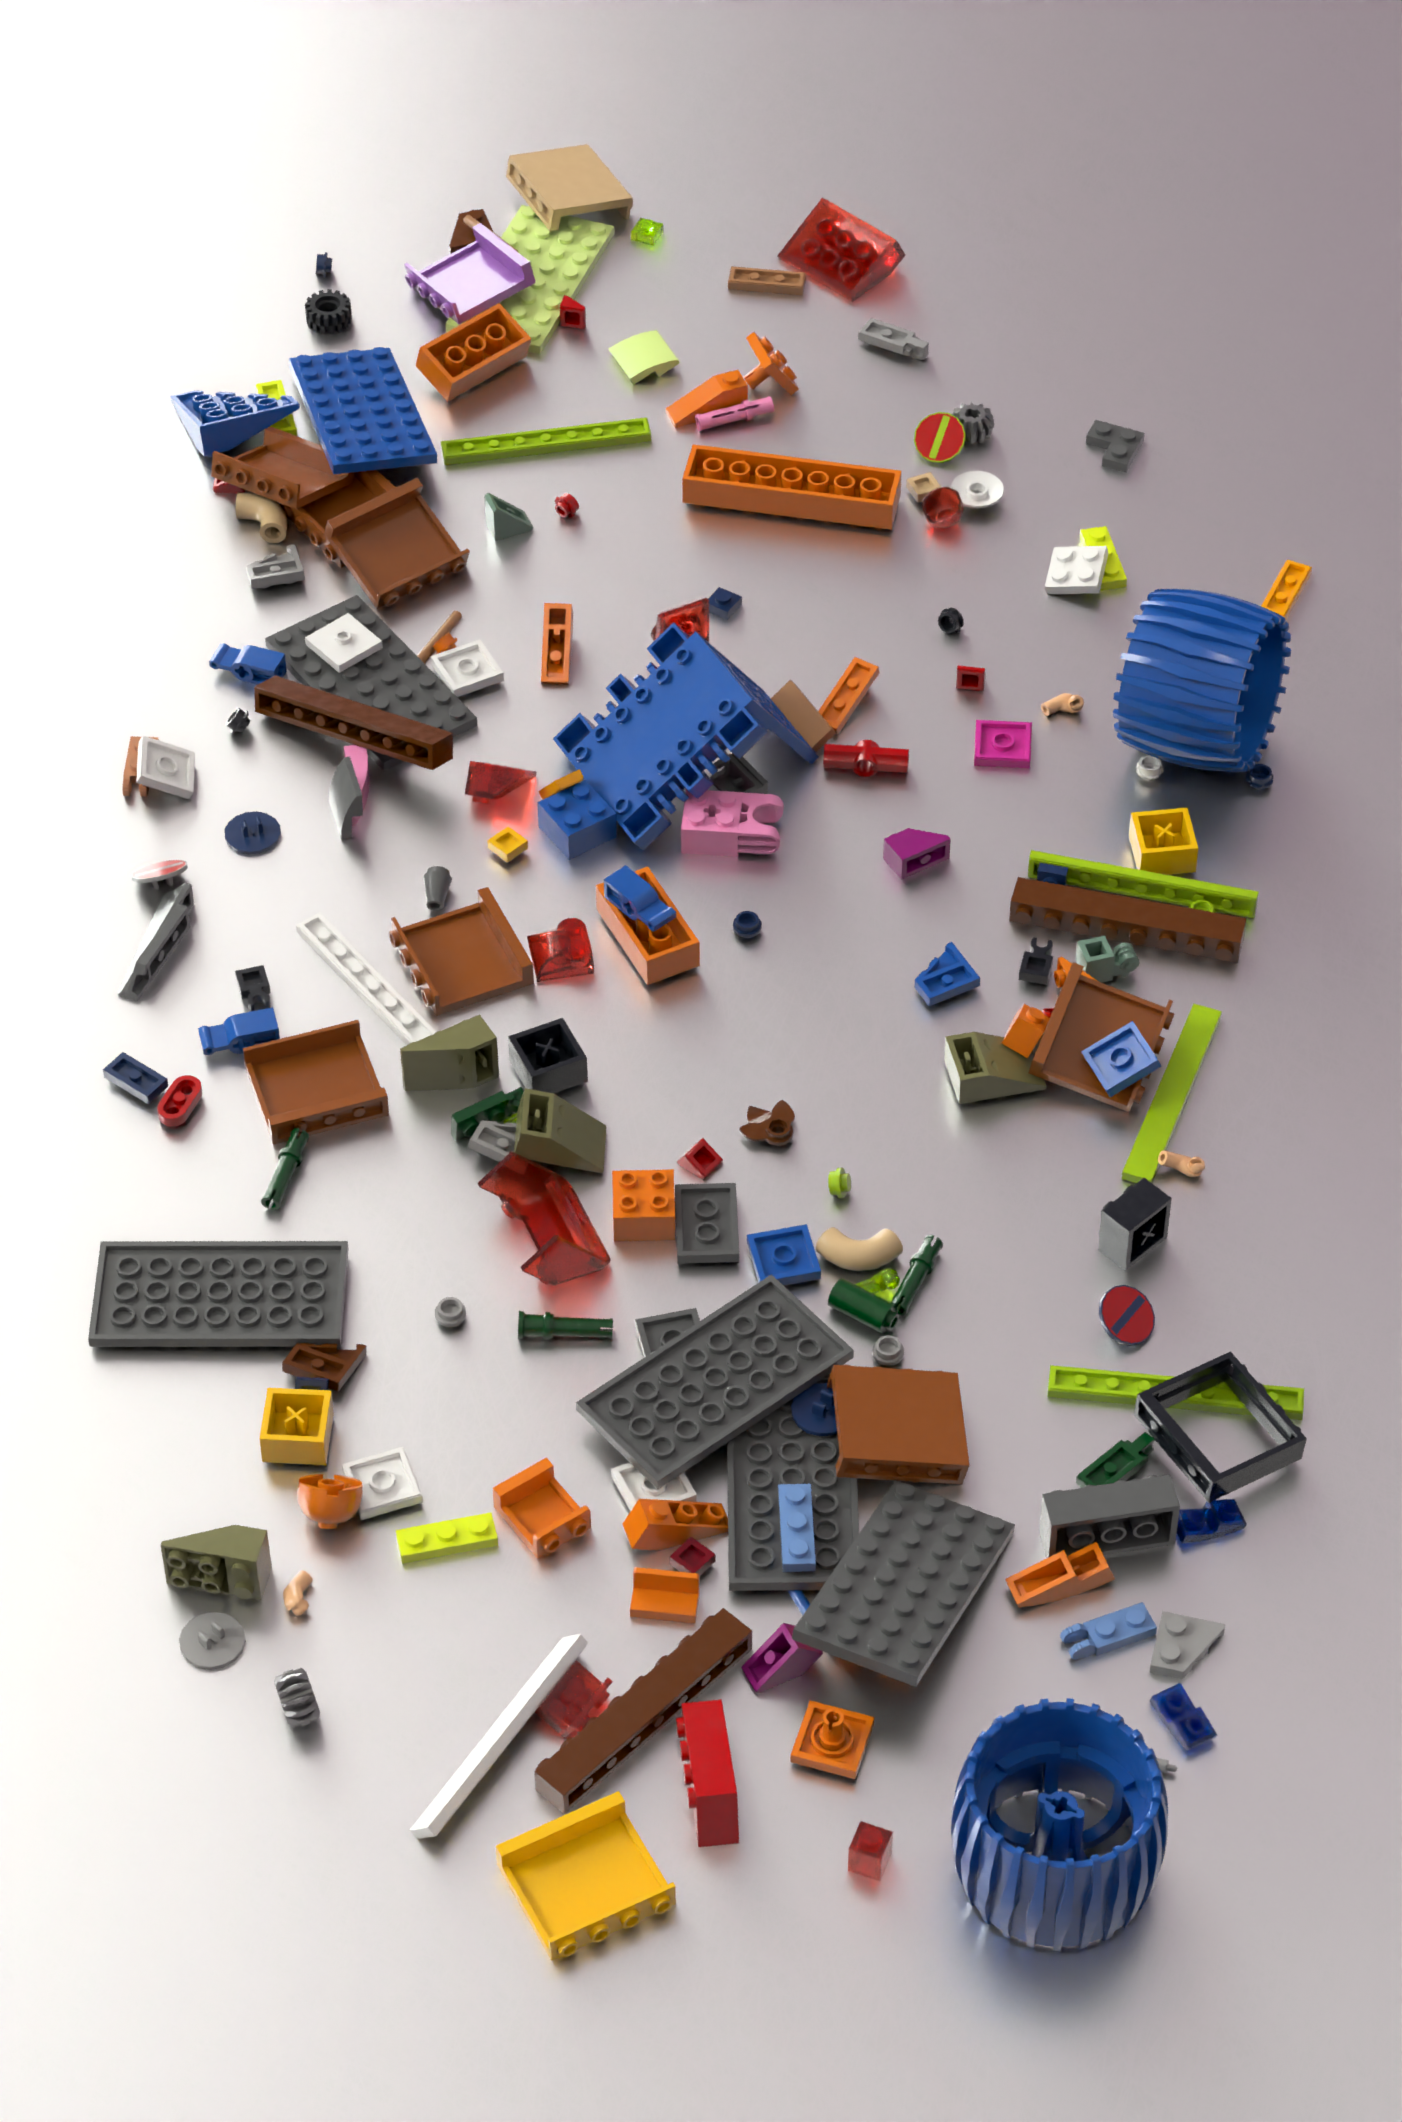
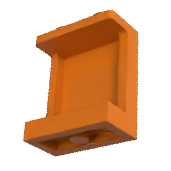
M547 1457L493 1487L494 1508L537 1559L546 1553L556 1551L562 1544L574 1537L582 1536L591 1528L590 1509L586 1505L580 1508L554 1478V1466Z

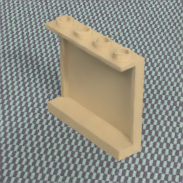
M588 144L509 155L506 172L507 179L549 231L559 230L562 216L617 208L625 219H629L630 210L633 206L632 196Z

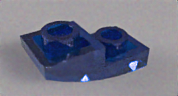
M1235 1499L1214 1500L1210 1503L1206 1501L1202 1509L1179 1510L1177 1535L1181 1543L1205 1541L1244 1529L1247 1523Z
M1181 1683L1151 1697L1150 1703L1168 1730L1187 1751L1217 1737V1733L1200 1706L1195 1708Z

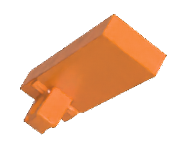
M854 657L818 710L835 730L836 735L840 733L873 681L879 675L878 666Z

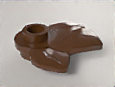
M784 1100L776 1103L771 1112L749 1106L747 1111L748 1124L741 1126L739 1131L744 1137L752 1141H767L769 1144L776 1146L785 1145L793 1138V1128L791 1125L795 1119V1114L791 1106Z

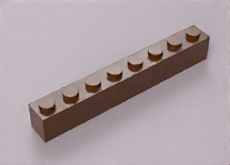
M276 675L254 687L255 712L430 770H434L453 759L452 732Z
M1018 877L1011 898L1009 921L1092 937L1106 936L1108 940L1238 963L1244 941L1247 918Z
M722 1608L714 1616L710 1615L694 1634L685 1636L672 1653L668 1656H662L649 1673L645 1676H639L627 1692L622 1696L615 1697L604 1712L598 1717L594 1716L589 1719L582 1731L574 1738L569 1737L566 1739L559 1751L552 1757L543 1759L534 1771L535 1790L565 1814L682 1711V1703L693 1702L752 1650V1630L725 1608Z

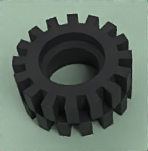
M327 289V293L320 290L319 295L313 293L311 294L312 298L308 297L306 299V322L310 329L313 328L314 332L317 333L321 330V334H325L326 331L334 334V330H337L339 333L342 332V328L347 329L348 324H351L350 298H347L345 293L340 295L338 290L335 293H332V289Z

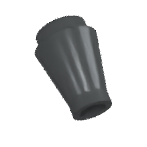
M433 866L428 868L427 873L423 876L427 899L426 906L430 910L439 911L444 907V901L451 885L452 877L448 869L441 866Z

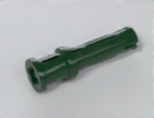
M519 1311L518 1339H523L524 1336L544 1337V1340L553 1339V1335L612 1339L613 1329L600 1328H613V1318L554 1317V1314H551V1312H545L544 1315H533Z

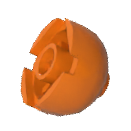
M323 1474L306 1475L299 1479L298 1504L301 1511L310 1520L318 1522V1527L335 1529L338 1523H344L355 1516L361 1505L363 1485L358 1479L342 1475H334V1479H323Z

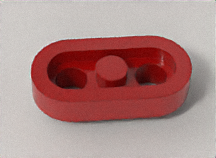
M184 1075L173 1081L157 1106L158 1117L162 1124L172 1127L179 1126L188 1119L202 1097V1086L197 1077Z

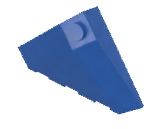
M194 390L170 396L171 402L196 448L203 456L212 457L214 451L221 453L231 450L300 409L299 403L292 396L282 395L280 397L281 400L268 398V394L251 393L248 395V398H244L243 396H236L234 392H217L216 396L212 397L210 394H204V391Z

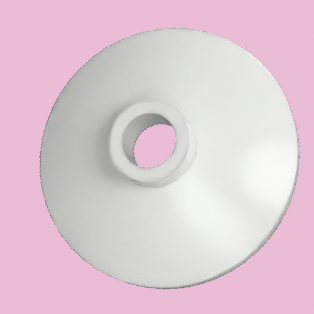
M984 471L962 473L951 483L952 497L961 505L970 508L992 506L1001 500L1004 493V486L1001 480L995 475Z

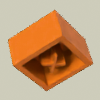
M674 1169L612 1171L614 1242L675 1240Z

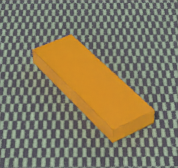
M1286 560L1261 607L1287 619L1311 576L1312 567Z

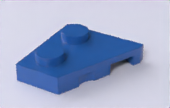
M950 942L945 946V952L939 958L935 957L929 963V967L916 977L914 988L927 1005L932 1006L979 987L980 977L953 942Z

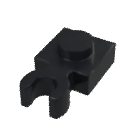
M1035 937L1031 940L1030 952L1024 951L1018 980L1048 984L1053 965V956H1051L1052 940H1048L1046 947H1038L1037 938Z
M264 965L235 971L241 998L247 999L249 1011H255L254 1005L256 1003H263L266 1009L270 1008V997L268 994L271 992Z

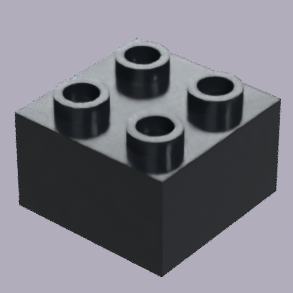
M563 1018L508 1036L509 1061L526 1089L554 1094L588 1082L587 1057Z
M1143 1178L1135 1185L1128 1186L1119 1198L1108 1202L1101 1211L1098 1250L1126 1271L1167 1238L1172 1198L1146 1178Z

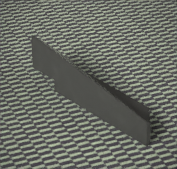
M186 882L167 892L162 897L118 989V996L137 1002L191 927L189 910L194 905L192 884Z

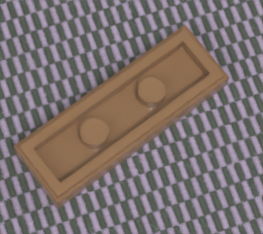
M731 266L728 289L803 296L806 273Z
M791 679L771 698L814 751L817 752L836 734L835 730Z

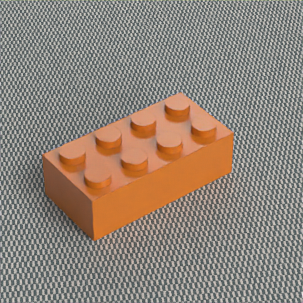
M498 303L420 347L415 366L448 402L527 357L532 338L506 309Z
M648 866L634 872L655 889L663 903L676 911V918L655 932L651 931L639 918L632 920L604 897V882L596 885L597 911L647 985L700 966L699 940Z

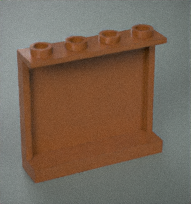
M270 426L264 429V441L261 446L234 458L214 451L212 455L211 477L298 509L353 483L354 472L333 474L321 445Z
M378 470L354 472L353 483L298 509L281 503L279 505L285 511L286 517L295 524L300 532H304L310 538L314 546H318L325 553L328 560H333L340 568H343L346 565L324 535L327 521L396 487Z
M418 478L328 520L326 524L325 537L376 609L384 605H393L400 597L406 594L413 595L422 586L429 583L435 584L445 575L461 571L465 568L468 560L469 549L461 551L420 495L423 485Z
M488 887L477 890L478 903L402 928L395 917L391 918L392 931H389L390 942L394 948L398 947L400 950L399 954L403 966L410 968V975L414 986H420L424 1004L426 1007L431 1006L436 1016L534 984L533 963Z
M1073 962L1033 1058L1029 1074L1130 1112L1133 1102L1140 1103L1146 1088L1140 1085L1142 1079L1109 1097L1081 1051L1133 1021L1153 1053L1159 1055L1165 1040L1164 1037L1160 1036L1163 1028L1169 1030L1174 1017V1013L1169 1012L1173 1001L1169 999L1165 1008L1081 975L1084 966ZM1151 1073L1145 1076L1144 1078L1149 1079Z
M359 1020L243 1048L245 1069L273 1145L287 1142L294 1128L300 1129L297 1135L299 1139L302 1130H305L311 1136L389 1116L388 1096L385 1088L380 1087L361 1038Z
M833 1365L827 1382V1388H833L840 1453L835 1466L836 1477L963 1484L970 1464L958 1373Z

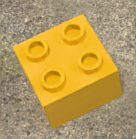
M1188 808L1131 813L1129 840L1138 870L1165 875L1196 872L1198 844Z
M288 1388L267 1389L259 1438L262 1462L327 1464L334 1417L331 1391Z

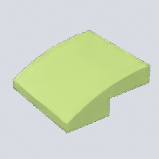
M657 330L634 335L609 348L610 353L633 385L654 371L660 377L680 363Z

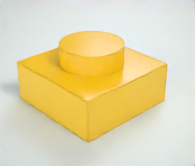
M509 826L487 840L488 849L507 863L528 849V840Z

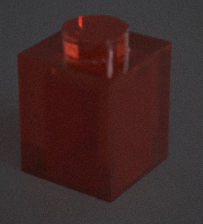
M860 1821L848 1850V1871L881 1881L892 1855L893 1831Z

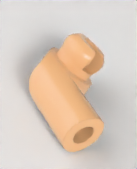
M1063 693L1042 703L1041 710L1045 716H1049L1057 711L1077 713L1081 711L1084 700L1079 695Z
M1166 1150L1161 1151L1158 1156V1163L1160 1165L1173 1168L1189 1177L1200 1176L1205 1169V1163L1200 1157L1191 1158Z
M303 1570L294 1577L283 1591L285 1607L288 1611L292 1610L296 1616L302 1615L309 1607L308 1602L303 1599V1592L313 1581L310 1574Z

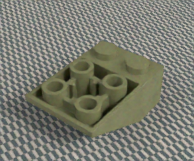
M480 1014L400 1048L403 1089L405 1091L473 1089L499 1078L497 1037Z
M979 1032L945 1036L944 1062L959 1104L1045 1090L1046 1083L1044 1079L1029 1074L1035 1056L1034 1050L1026 1058L1003 1045L1004 1037Z
M525 1088L517 1111L513 1157L603 1173L606 1125L556 1094Z
M231 1525L161 1542L160 1546L167 1584H172L179 1588L201 1589L213 1594L235 1595L242 1599L262 1600L272 1570L267 1530Z

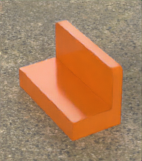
M640 1567L634 1568L630 1617L696 1623L700 1598L699 1574Z

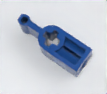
M221 643L209 661L211 668L231 671L237 679L256 685L275 675L283 678L287 672L285 653L253 645H246L242 649H237Z
M623 866L604 879V897L632 920L639 918L651 931L655 932L676 918V911L663 903L655 889L628 866Z
M273 1007L235 1014L228 1017L223 1024L210 1027L201 1026L198 1028L204 1055H212L214 1052L228 1049L235 1054H244L243 1048L280 1039Z

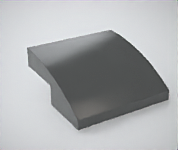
M350 756L344 757L332 778L329 790V803L341 839L352 838V817L363 816L362 793Z

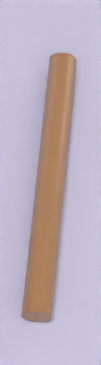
M453 611L417 655L424 664L435 651L432 646L444 635L450 633L462 618L460 612Z

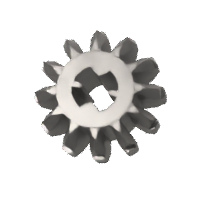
M972 402L970 405L961 403L960 408H954L952 415L957 417L964 426L966 433L965 442L968 441L971 444L976 441L983 443L984 439L990 438L994 428V419L990 408H983V404L974 405Z
M291 1669L275 1677L274 1684L286 1720L291 1727L305 1726L319 1719L320 1710L308 1675L304 1669Z

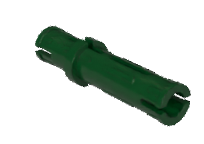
M292 1129L285 1148L280 1150L279 1162L261 1199V1204L267 1209L271 1200L273 1201L271 1210H278L280 1208L281 1201L295 1168L299 1167L302 1162L303 1156L301 1154L310 1138L305 1130H302L298 1139L297 1135L300 1129Z
M926 1235L918 1253L914 1254L910 1259V1268L893 1299L890 1301V1303L897 1307L900 1305L898 1314L901 1317L907 1314L908 1308L926 1275L932 1272L934 1260L943 1247V1242L938 1237L933 1246H931L934 1235Z

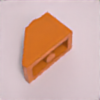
M1023 1004L1015 1014L1002 1044L1028 1058L1044 1033L1050 1018L1045 1016L1041 1010Z

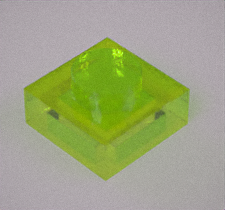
M640 218L631 231V240L654 246L664 232L663 223Z

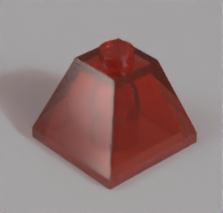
M470 761L465 795L473 796V802L489 804V799L498 800L535 778L537 771Z

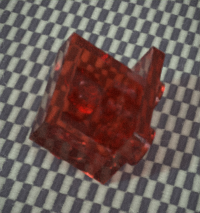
M576 1660L539 1705L535 1713L564 1738L574 1730L579 1733L583 1730L588 1720L591 1719L587 1714L593 1706L599 1709L610 1696V1693L606 1690L613 1681L607 1677L601 1682Z

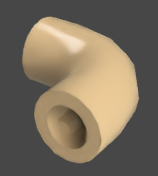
M237 493L236 518L260 522V536L269 543L283 541L286 537L288 525L283 508L276 501L258 494Z
M831 1227L818 1239L816 1252L829 1262L843 1269L866 1271L877 1269L902 1254L903 1246L898 1236L889 1229H883L867 1240H854L845 1236L835 1227Z

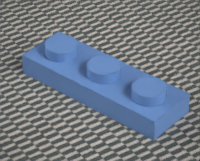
M811 1484L778 1485L782 1570L783 1572L816 1571Z

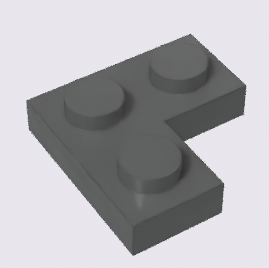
M1095 420L1086 435V444L1107 449L1102 458L1103 467L1127 473L1144 442L1145 433Z

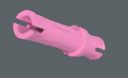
M770 396L750 402L744 400L739 405L700 415L697 414L695 416L696 426L699 431L743 419L750 421L755 416L773 413L774 404Z

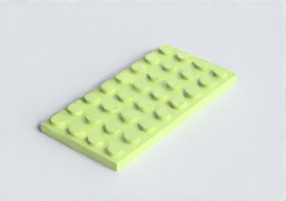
M521 205L501 238L530 261L536 283L499 303L532 338L528 352L542 353L560 324V304L564 295L572 299L576 298L615 234L614 226L579 217L562 216L559 230L549 231L530 206ZM449 318L445 324L446 332L461 324Z

